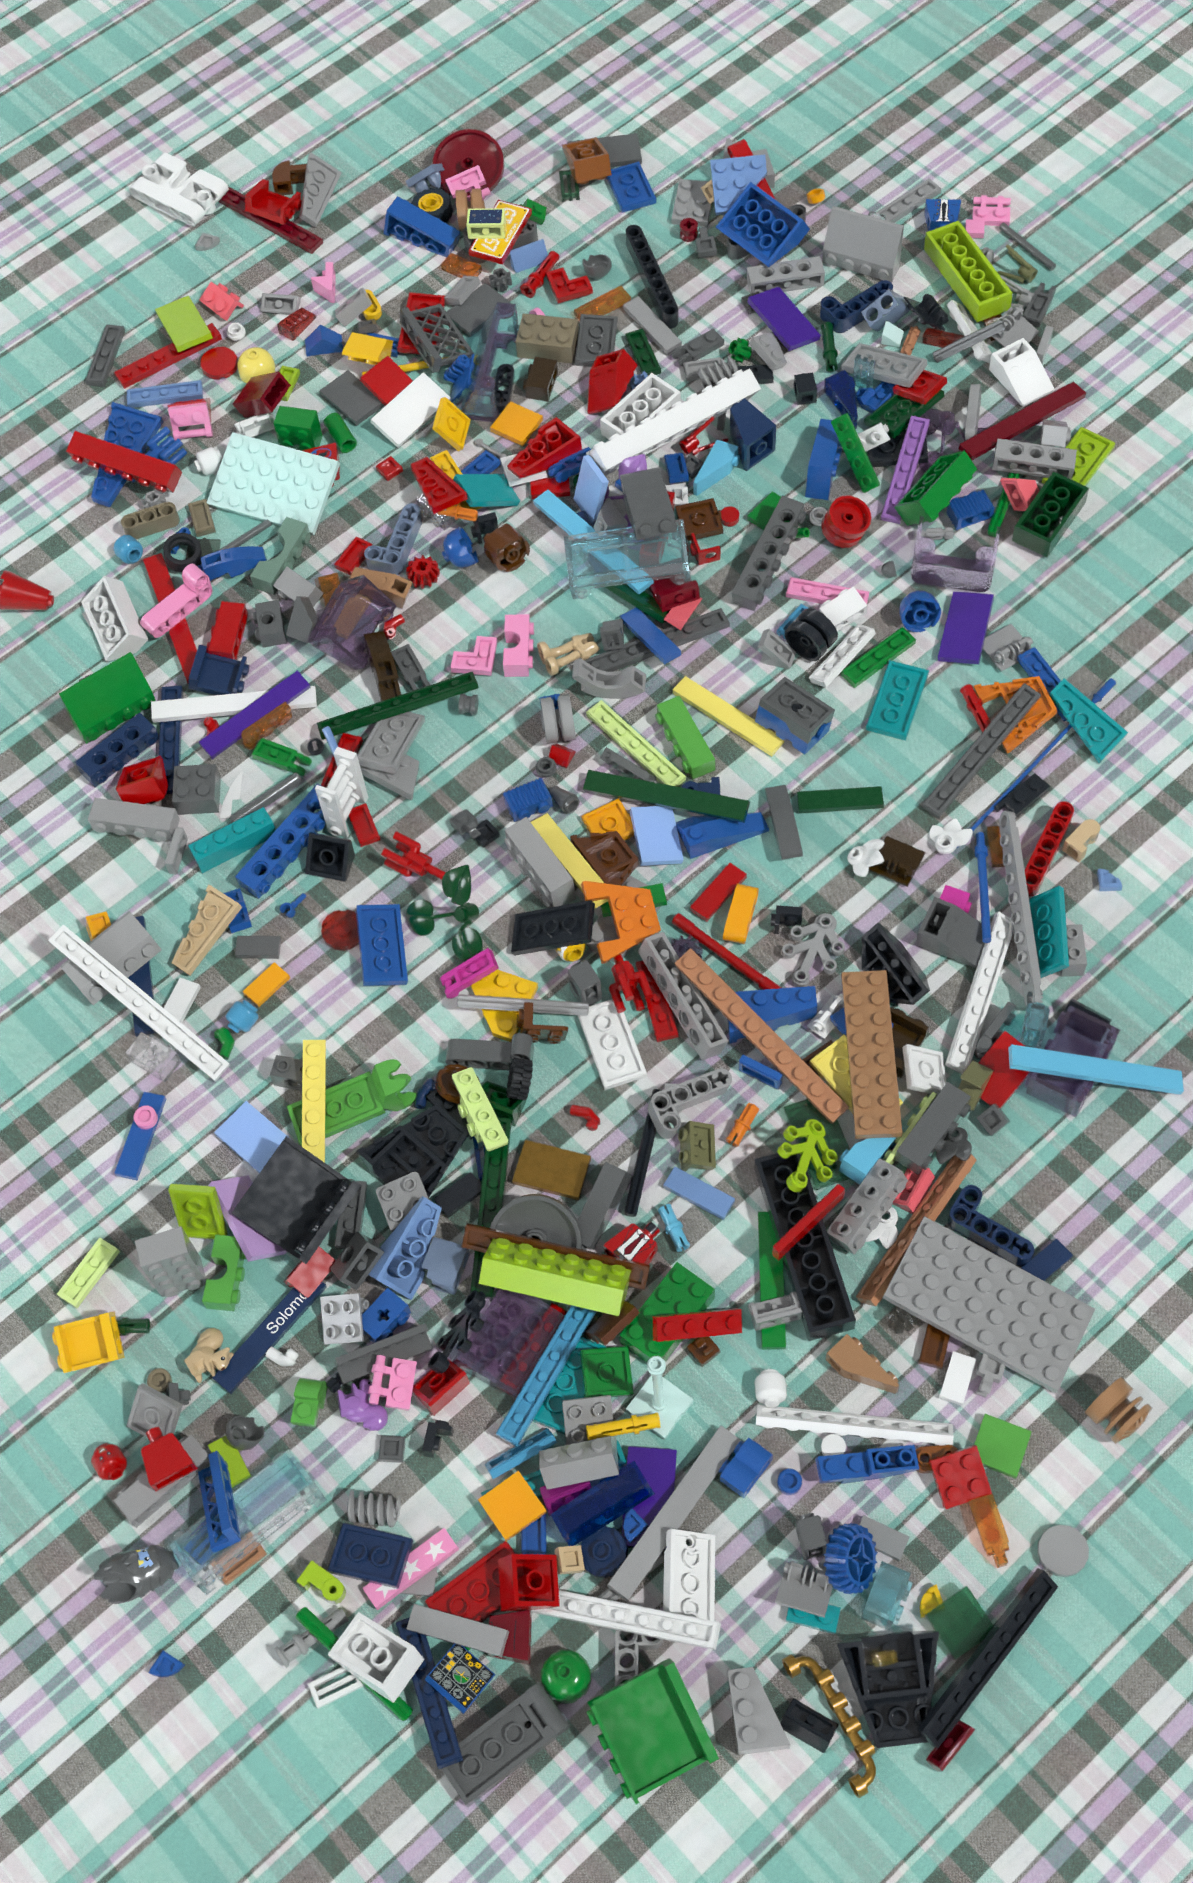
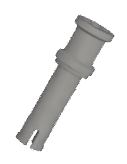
M341 1607L321 1620L332 1632L349 1621ZM307 1630L301 1635L299 1633L297 1635L294 1634L292 1640L274 1649L287 1668L289 1663L301 1654L306 1655L309 1651L308 1648L317 1643L318 1640Z

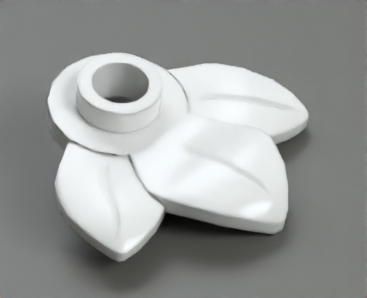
M953 819L943 828L932 825L929 834L931 840L935 842L936 850L941 854H949L958 846L968 843L973 835V830H962L958 820Z
M872 839L863 846H857L849 852L847 859L853 865V871L857 876L866 877L870 866L884 862V858L879 852L885 844L883 840Z
M893 1207L885 1212L890 1214V1218L888 1220L881 1218L877 1228L872 1230L866 1238V1242L880 1239L886 1249L894 1244L898 1236L895 1226L898 1221V1214Z

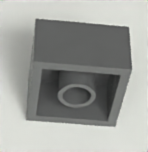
M216 764L174 766L172 803L178 815L219 813L221 776Z

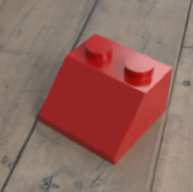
M158 756L123 768L116 786V791L123 802L145 804L152 801L158 802L165 797L168 783L162 757Z
M510 1554L498 1559L501 1611H531L560 1606L556 1555Z

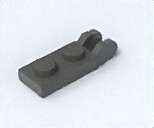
M1042 282L1038 289L1035 290L1023 314V317L1036 327H1040L1056 291V287L1052 286L1048 294L1043 293L1045 283Z
M713 328L683 346L675 348L671 355L674 359L679 358L678 364L683 366L684 362L697 361L724 346V339Z
M409 644L391 651L396 666L412 691L419 689L415 684L419 680H421L423 687L430 685L425 671Z
M1010 1001L1007 1002L978 1041L974 1052L977 1059L981 1060L992 1047L993 1041L996 1042L1001 1036L1005 1025L1009 1027L1014 1021L1016 1005Z

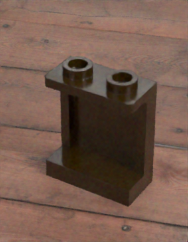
M890 1007L891 1022L893 1023L892 1032L897 1077L902 1078L905 1073L902 1047L907 1044L921 1047L927 1037L929 1027L923 1021L907 1016L901 1009Z

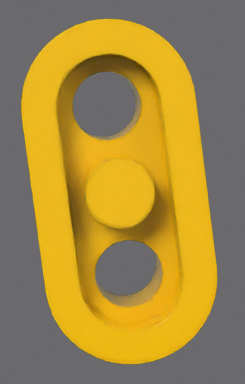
M365 289L372 304L362 314L367 320H377L382 316L381 305L373 292Z

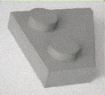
M773 332L752 337L749 341L752 348L772 371L783 368L787 363Z

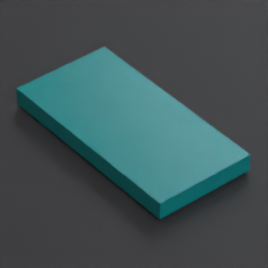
M889 660L866 725V730L906 741L929 675V670Z
M1056 886L1029 898L1041 978L1069 967L1064 888L1061 886Z
M581 1337L533 1422L565 1434L562 1400L585 1398L580 1351L606 1348V1346Z

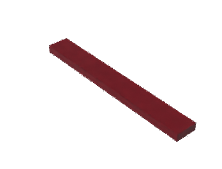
M230 187L228 192L218 201L310 254H313L323 244L322 238L290 220L283 225L246 212L245 195Z
M1073 381L960 443L958 449L960 451L965 450L969 458L974 460L994 449L997 439L1010 440L1043 420L1084 399L1087 393Z

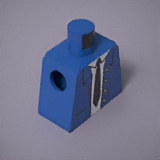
M926 199L924 215L928 232L958 221L961 200Z

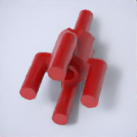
M396 831L393 835V839L398 841L396 849L404 852V854L400 856L384 848L381 853L382 856L387 858L384 865L406 877L411 876L412 872L420 876L426 875L428 872L442 880L446 872L431 865L432 858L420 852L421 844Z
M619 954L613 958L616 965L611 968L615 983L609 986L618 1013L626 1010L619 993L623 991L626 1001L633 1000L636 1010L642 1011L645 1009V1006L637 988L638 983L641 986L645 999H651L654 996L645 972L642 970L635 972L632 964L629 961H624L622 955Z

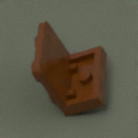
M524 1002L523 1008L519 1009L516 1028H520V1033L530 1035L533 1038V1043H537L539 1040H546L549 1044H560L561 1041L565 1040L568 1033L567 1026L533 1025L532 1002Z

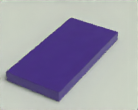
M780 287L748 297V304L788 351L820 340L821 335Z
M953 591L938 653V661L979 665L994 602V594Z
M628 1446L622 1536L626 1540L627 1547L634 1548L645 1533V1531L642 1532L631 1544L627 1541L623 1523L629 1508L632 1507L649 1527L674 1492L677 1450Z

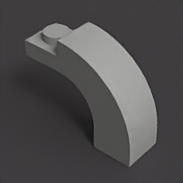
M581 658L574 661L572 678L581 683V691L600 698L624 699L645 692L646 674L633 665L620 671L607 672L596 669Z

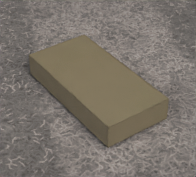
M207 499L188 503L197 537L215 533L216 530Z

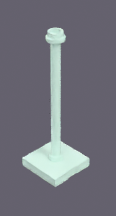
M653 1356L647 1362V1370L651 1376L627 1406L626 1412L630 1415L636 1414V1416L658 1412L661 1428L650 1430L665 1440L681 1416L691 1406L693 1399L662 1377L666 1369V1363L663 1358Z

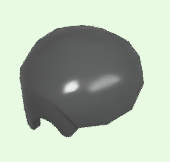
M589 255L587 261L585 259L582 260L585 273L594 279L603 278L612 268L611 259L606 255Z
M233 1416L226 1424L225 1434L228 1442L234 1448L241 1451L251 1450L263 1439L264 1427H258L253 1417Z

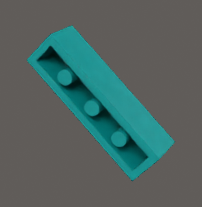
M263 807L188 845L203 874L267 841L276 829L272 819Z

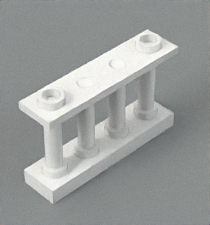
M337 747L333 753L337 764L335 773L327 788L316 785L315 790L328 832L336 837L348 838L349 832L345 822L355 803L365 804L369 797L357 753Z

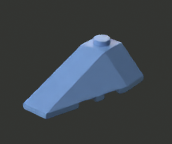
M422 1196L380 1248L384 1253L368 1275L412 1300L424 1279L425 1271H423L422 1264L430 1247L432 1236L435 1235L442 1208Z

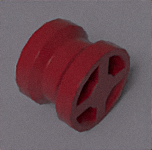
M685 218L680 222V238L685 242H692L698 237V223L695 219Z

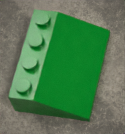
M131 652L59 693L75 729L86 744L98 739L104 733L115 729L126 720L132 719L143 710L149 709L151 702L156 701L147 680Z

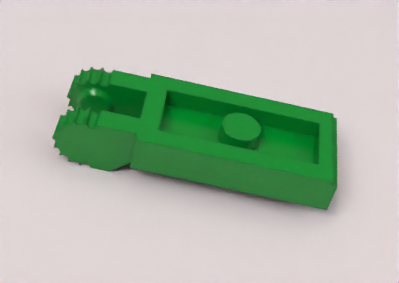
M264 738L260 739L251 754L254 759L286 771H291L292 773H297L299 776H304L306 770L294 764V762L298 761L305 766H310L312 763L308 756Z

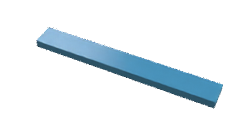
M571 1305L500 1425L496 1436L518 1447L597 1311Z

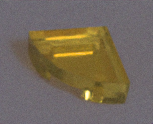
M895 1650L871 1654L872 1664L875 1667L898 1662L897 1651Z

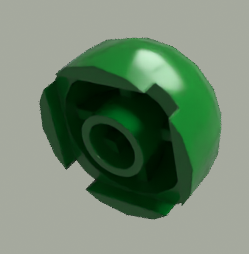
M559 1650L551 1654L544 1662L541 1670V1683L552 1700L562 1704L574 1703L588 1692L591 1684V1669L587 1660L580 1653L572 1650Z

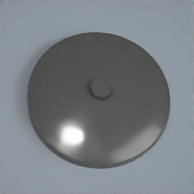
M528 1194L513 1199L497 1213L490 1227L491 1229L582 1249V1232L575 1215L565 1204L547 1195Z

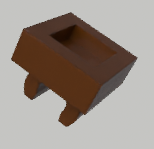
M699 1337L687 1346V1350L701 1367L721 1353V1350L710 1337Z

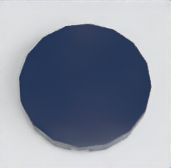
M599 1526L593 1528L581 1540L584 1568L588 1573L596 1577L607 1578L615 1575L628 1556L626 1540L619 1531L611 1527Z

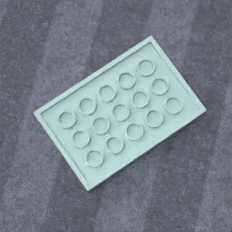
M232 432L207 504L214 508L253 519L269 520L271 524L281 526L285 518L289 517L307 523L311 535H315L340 463L337 460Z

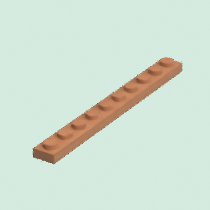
M691 948L675 962V966L831 1124L849 1109V1106Z

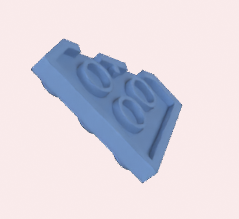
M765 154L710 160L715 215H725L750 182L757 186L766 177Z

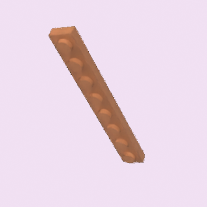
M970 1154L966 1161L960 1160L956 1155L949 1161L897 1236L894 1244L888 1249L856 1295V1298L861 1303L876 1307L883 1299L882 1297L923 1217L925 1216L935 1222L977 1161L972 1154Z

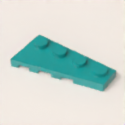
M1065 678L1050 692L1049 695L1099 764L1128 734L1123 727Z

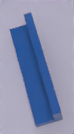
M218 1451L208 1454L210 1466L198 1472L210 1547L214 1553L242 1541L228 1464ZM212 1475L213 1483H207L206 1477ZM214 1493L216 1497V1503L210 1502V1499ZM217 1512L219 1514V1523L213 1521ZM222 1531L226 1538L217 1542V1537Z

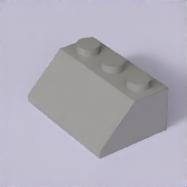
M608 1436L539 1451L540 1471L546 1489L619 1475L616 1437Z

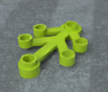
M810 1119L802 1128H796L795 1126L787 1127L783 1132V1136L787 1141L793 1142L796 1138L806 1137L805 1143L791 1145L784 1142L778 1147V1154L785 1159L790 1155L802 1153L797 1170L786 1180L788 1188L793 1192H800L806 1187L808 1181L806 1171L810 1160L817 1172V1178L821 1182H827L833 1174L829 1167L823 1165L822 1161L826 1165H832L837 1161L838 1156L834 1150L828 1148L824 1140V1126L819 1121ZM815 1144H817L822 1153V1161L815 1149Z

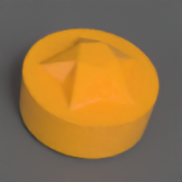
M821 188L813 189L806 195L810 204H818L826 198L825 192Z

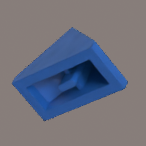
M320 324L305 339L307 357L342 352V335Z

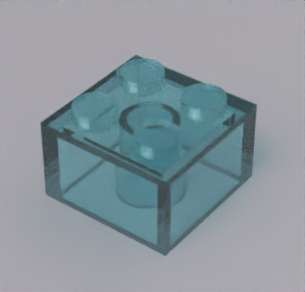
M882 1561L861 1619L890 1631L892 1624L897 1626L904 1609L900 1602L901 1600L906 1602L913 1582L908 1581L911 1573Z

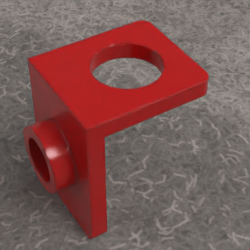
M691 533L689 548L691 555L696 557L698 565L721 559L720 546L700 550L695 534ZM711 552L716 553L713 557L706 558L707 554Z

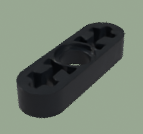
M502 364L497 369L492 403L493 409L499 413H502L512 397L515 372L514 367L510 364ZM501 386L509 387L507 390L504 391L499 390V387Z

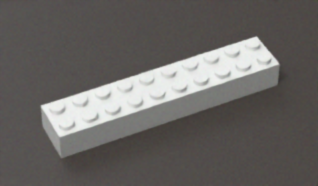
M741 369L732 374L731 378L727 379L725 377L718 381L717 385L713 387L709 385L704 388L702 393L690 395L683 403L678 401L671 406V409L659 411L652 419L647 417L640 422V425L628 427L621 435L616 433L609 438V441L597 443L586 455L592 457L604 476L619 469V465L624 459L641 454L646 455L702 426L711 417L715 419L730 411V408L742 399L749 400L761 390V387L751 369L744 372Z

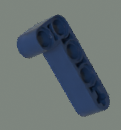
M882 280L844 304H841L832 296H826L821 300L820 318L823 322H831L834 332L844 333L864 321L865 318L861 312L888 289L893 291V284L890 281Z
M975 1185L965 1186L950 1210L948 1217L950 1228L1016 1266L1023 1267L1027 1264L1034 1254L1033 1244L1024 1237L977 1212L982 1199V1191ZM973 1196L976 1201L969 1202L965 1197ZM960 1214L965 1220L958 1221L954 1218V1215ZM982 1226L986 1232H977L974 1227ZM1003 1238L1007 1243L1001 1245L995 1239ZM1021 1251H1025V1252H1026V1253H1024L1023 1255H1020V1254H1019Z

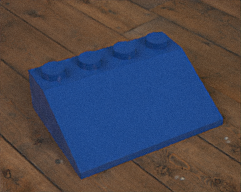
M752 182L748 184L716 226L719 231L767 267L773 265L796 247L810 230L804 220Z

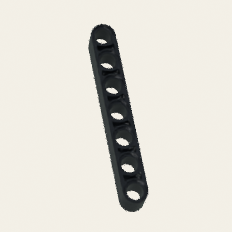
M630 225L625 230L626 247L659 318L669 329L675 328L679 323V311L676 301L641 227Z

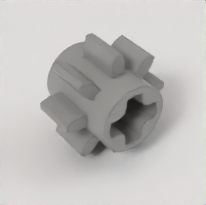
M156 490L146 493L145 499H142L144 509L166 502L164 493L159 494Z

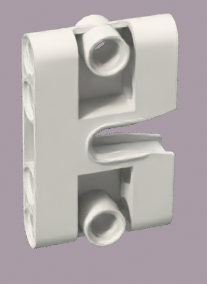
M164 152L153 164H147L142 168L143 177H139L129 187V191L137 200L194 227L205 215L212 214L216 210L215 204L228 192L229 187L222 179L201 169L190 176V172L186 169L187 163Z

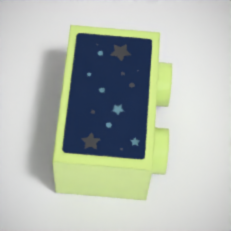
M505 208L468 209V239H505Z

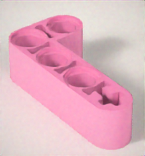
M189 564L184 568L182 572L184 584L142 617L140 625L153 637L159 638L211 596L212 586L210 579L195 564Z

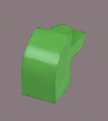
M300 1378L298 1380L293 1395L295 1401L291 1424L316 1427L319 1408H324L327 1393L326 1381Z

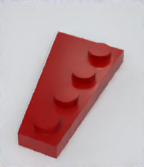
M428 457L410 464L411 470L433 514L468 499L467 492Z

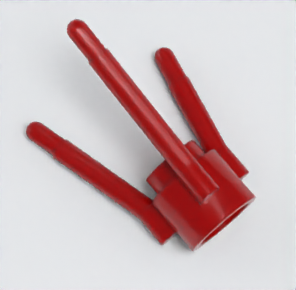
M711 417L702 426L694 429L679 442L685 454L692 453L695 456L697 453L713 447L715 442L698 448L697 446L700 443L696 436L714 420V417ZM728 438L722 439L720 441L728 442Z

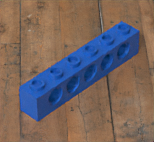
M316 785L235 876L239 885L258 899L269 891L272 883L283 875L287 866L297 859L298 854L304 847L308 846L309 833H317L325 827L326 822L315 790ZM321 809L319 812L313 813L315 810Z

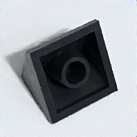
M310 832L308 836L305 874L347 881L355 857L351 840Z

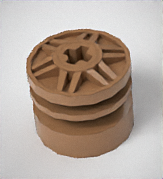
M1122 1377L1112 1383L1085 1411L1087 1416L1096 1425L1106 1419L1110 1422L1104 1431L1106 1435L1115 1428L1118 1430L1111 1438L1115 1444L1130 1437L1146 1421L1148 1414L1152 1410L1149 1404H1146L1140 1410L1137 1408L1143 1401L1141 1396L1133 1401L1128 1399L1133 1388Z

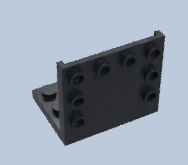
M285 1136L236 1205L232 1214L307 1264L359 1190L361 1184L353 1179L346 1178Z

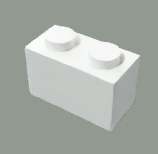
M854 587L849 590L844 589L838 594V597L832 601H825L821 608H819L820 612L831 620L837 632L867 614V604Z

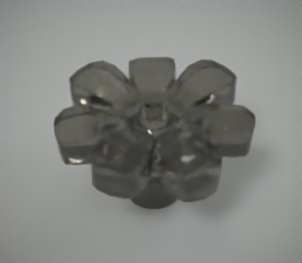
M896 1307L895 1312L891 1311L888 1314V1326L891 1329L895 1328L897 1334H902L904 1328L907 1331L914 1328L913 1324L918 1323L916 1316L899 1307Z

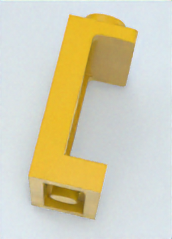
M115 1311L54 1326L52 1338L54 1344L58 1346L59 1355L57 1356V1361L60 1369H63V1373L125 1358Z

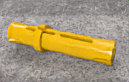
M658 1412L643 1416H636L634 1414L631 1415V1418L586 1425V1433L589 1441L628 1433L636 1435L640 1431L661 1428Z

